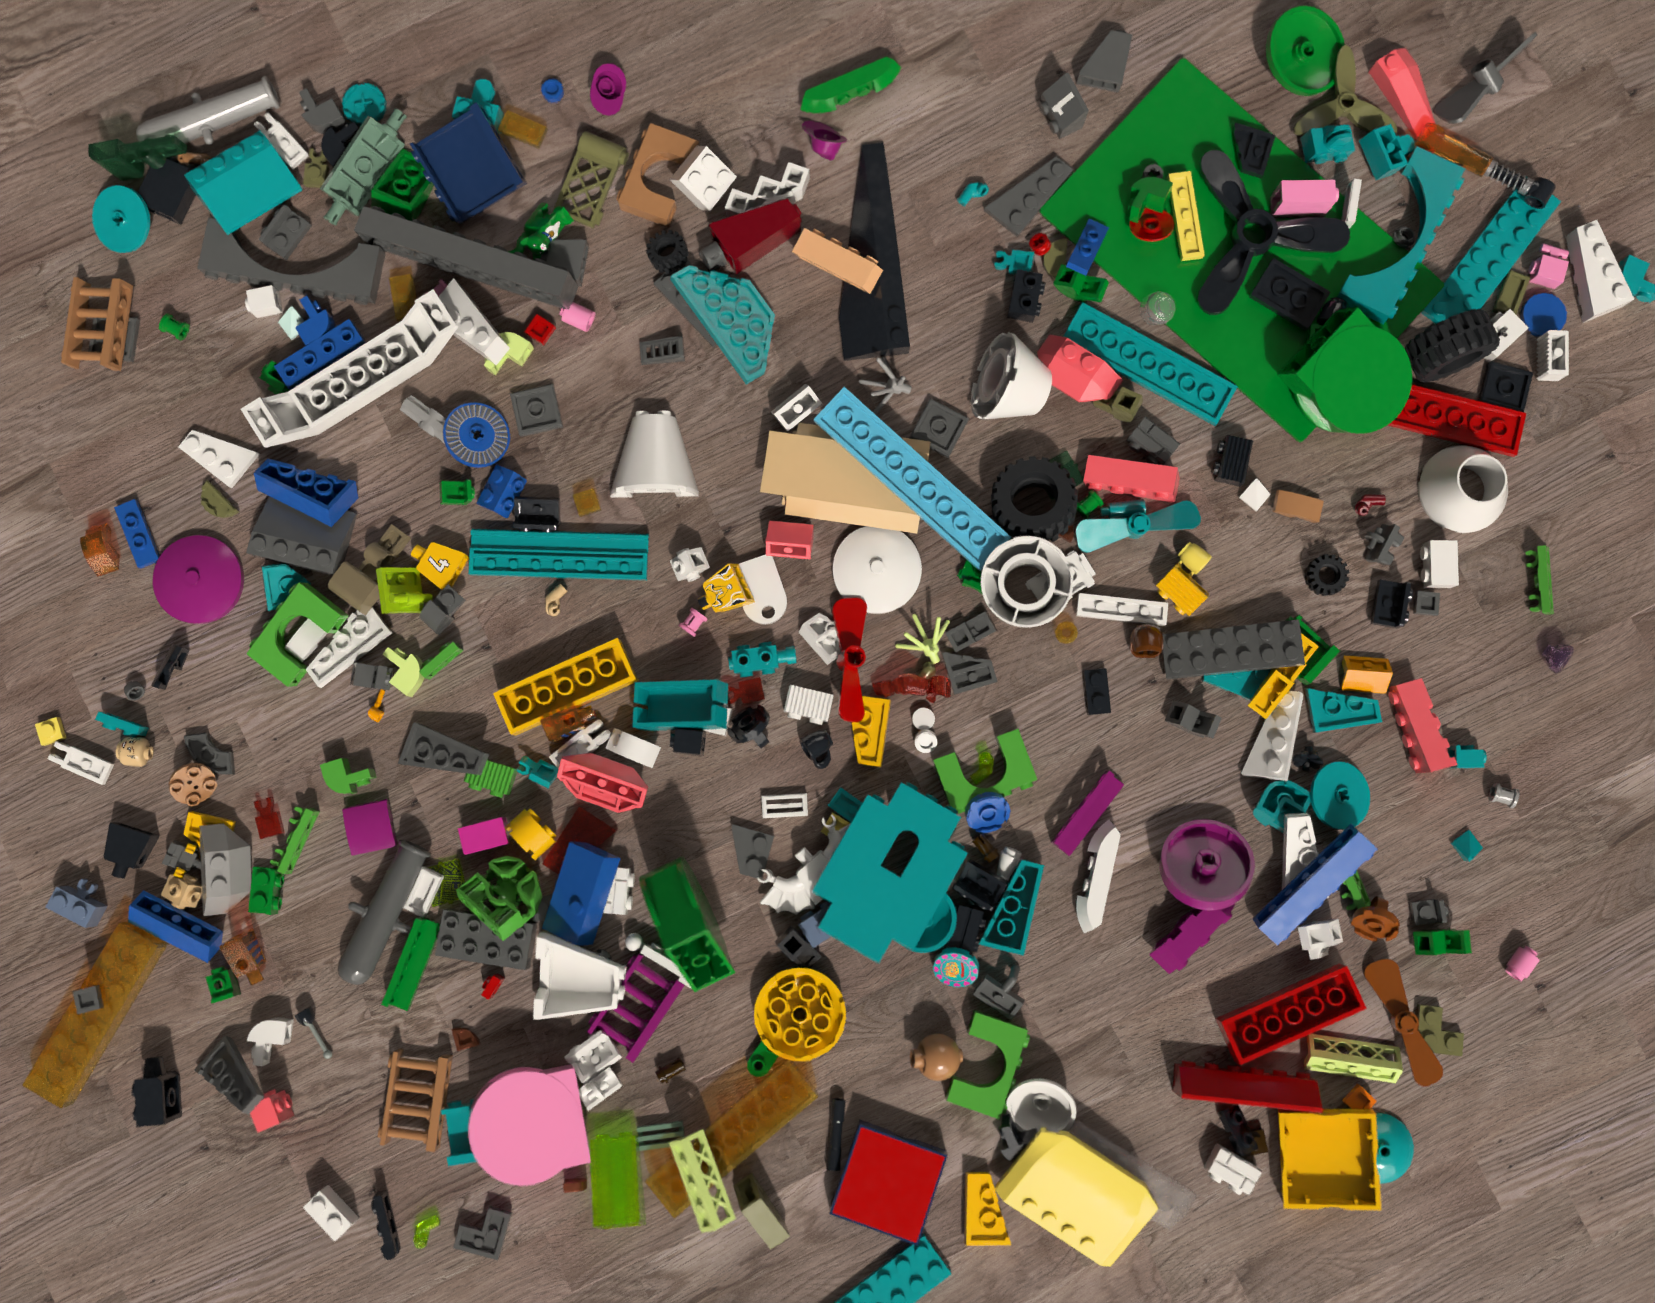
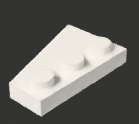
M194 430L178 446L230 488L234 487L260 455L252 450Z

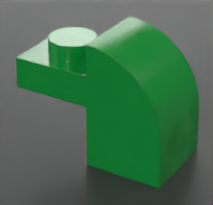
M1146 177L1135 182L1131 188L1128 211H1130L1129 221L1138 223L1145 208L1163 213L1171 197L1173 182L1157 177Z
M1063 264L1060 265L1053 283L1063 295L1086 303V300L1102 302L1109 284L1106 278L1085 276L1067 268Z
M1432 929L1413 932L1415 955L1472 953L1469 930Z

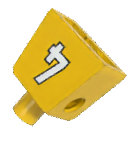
M431 542L427 549L417 544L411 552V556L420 561L416 569L441 590L447 585L453 587L469 560V556L463 552Z

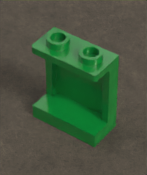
M1299 614L1294 617L1289 616L1285 621L1299 619L1301 633L1319 646L1305 663V668L1297 676V679L1303 685H1308L1334 659L1340 650L1335 645L1329 646L1301 620L1303 617Z

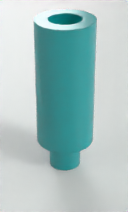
M1144 499L1108 503L1107 507L1100 508V515L1108 516L1109 519L1131 517L1138 512L1146 514Z

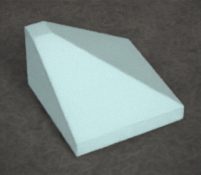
M291 306L278 323L292 340L299 335L295 327L303 323L304 319Z

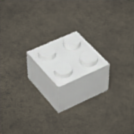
M696 146L670 178V181L700 210L710 211L737 176L707 146Z

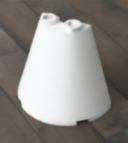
M666 410L658 411V414H649L648 411H637L636 416L632 418L610 497H633V493L675 492L677 497L699 496L677 419L671 416L670 411Z
M540 932L536 939V958L541 959L540 986L534 998L533 1019L539 1020L617 1009L619 1000H623L625 995V986H621V983L626 976V966L549 933Z

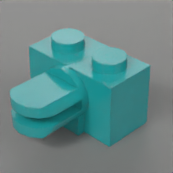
M486 79L477 80L473 87L471 99L457 96L452 113L453 120L470 110L469 107L477 102L483 106L500 135L504 114L499 105L492 104L495 95L492 83Z
M1391 124L1374 129L1359 140L1375 180L1391 176L1408 164L1405 157L1415 149L1413 138L1408 134L1396 136Z
M1350 125L1312 128L1301 137L1305 163L1314 162L1315 164H1322L1333 160L1335 163L1347 160L1348 156L1355 151Z

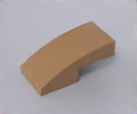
M1277 490L1272 512L1290 518L1297 517L1312 523H1318L1324 501L1298 493Z

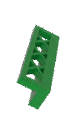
M425 917L415 918L381 1005L385 1007L393 1005L405 1011L410 1010L437 942L441 923Z

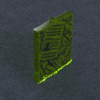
M459 858L444 863L440 861L438 865L427 867L444 876L432 902V907L445 903L453 904L454 901L459 900L456 889L465 883Z

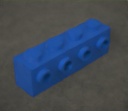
M348 319L274 367L286 386L291 390L367 342L356 325Z
M144 890L129 905V923L206 963L221 948L222 930Z

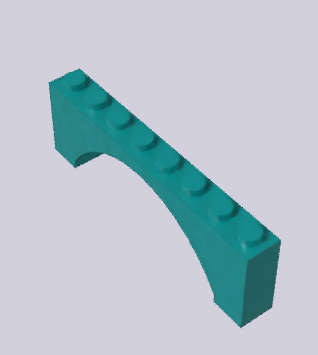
M1418 146L1415 148L1401 175L1406 176L1410 182L1419 206L1420 224L1416 242L1412 250L1404 258L1384 270L1355 277L1349 275L1337 296L1346 301L1347 308L1358 307L1366 317L1381 324H1384L1388 318L1392 319L1398 309V306H1395L1397 300L1403 299L1408 290L1405 287L1407 281L1411 282L1418 271L1414 268L1417 262L1421 264L1427 253L1424 250L1426 244L1431 245L1437 234L1433 232L1435 227H1440L1446 214H1443L1445 207L1450 208L1455 199V196L1452 195L1454 190L1458 191L1465 178L1461 177L1465 168Z

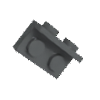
M284 204L282 208L275 212L270 224L263 228L259 240L267 248L287 261L312 225Z

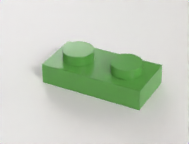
M448 642L439 649L440 653L435 658L430 657L422 664L423 668L419 672L424 678L430 680L464 650L459 644L455 642L450 644Z

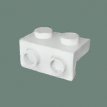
M603 1030L592 1033L588 1040L581 1045L573 1047L564 1058L573 1065L581 1083L586 1084L622 1058L612 1038Z

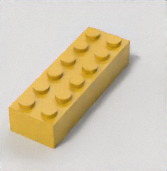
M616 638L496 691L493 695L510 734L517 736L548 722L543 720L548 716L557 718L552 715H564L639 680L621 640Z

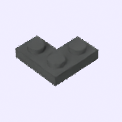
M490 1206L483 1229L461 1223L453 1248L498 1260L512 1212Z

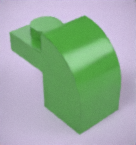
M346 758L336 759L320 765L327 786L333 791L342 794L358 793L355 784H357V787L365 786L371 783V779L377 778L375 770L370 768L352 773L349 761Z

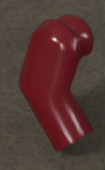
M1384 494L1363 495L1355 504V512L1360 516L1367 515L1373 505H1385L1386 496Z

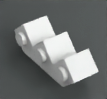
M788 162L781 182L760 175L753 195L732 188L725 206L726 218L787 198L791 204L803 199L810 179L809 169Z

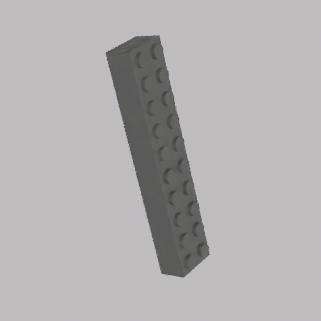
M365 206L362 208L354 231L368 245L380 246L385 252L562 309L569 310L573 303L578 285L568 272L569 270L563 266L556 265L553 267L548 265L546 261L535 258L534 261L528 259L526 255L520 252L512 254L498 245L490 247L479 239L468 240L460 233L453 232V234H450L438 226L431 228L416 219L409 221L398 213L390 215L376 206H373L372 209Z

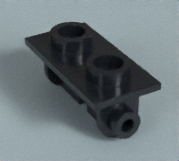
M1238 1104L1219 1112L1221 1116L1219 1120H1221L1226 1133L1230 1131L1232 1133L1229 1139L1235 1150L1234 1152L1238 1153L1239 1157L1259 1149Z

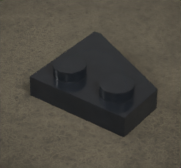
M1235 123L1233 135L1240 172L1262 178L1276 135Z

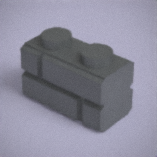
M1146 416L1126 440L1131 450L1136 453L1141 452L1147 457L1146 461L1148 463L1164 465L1180 445L1178 441Z

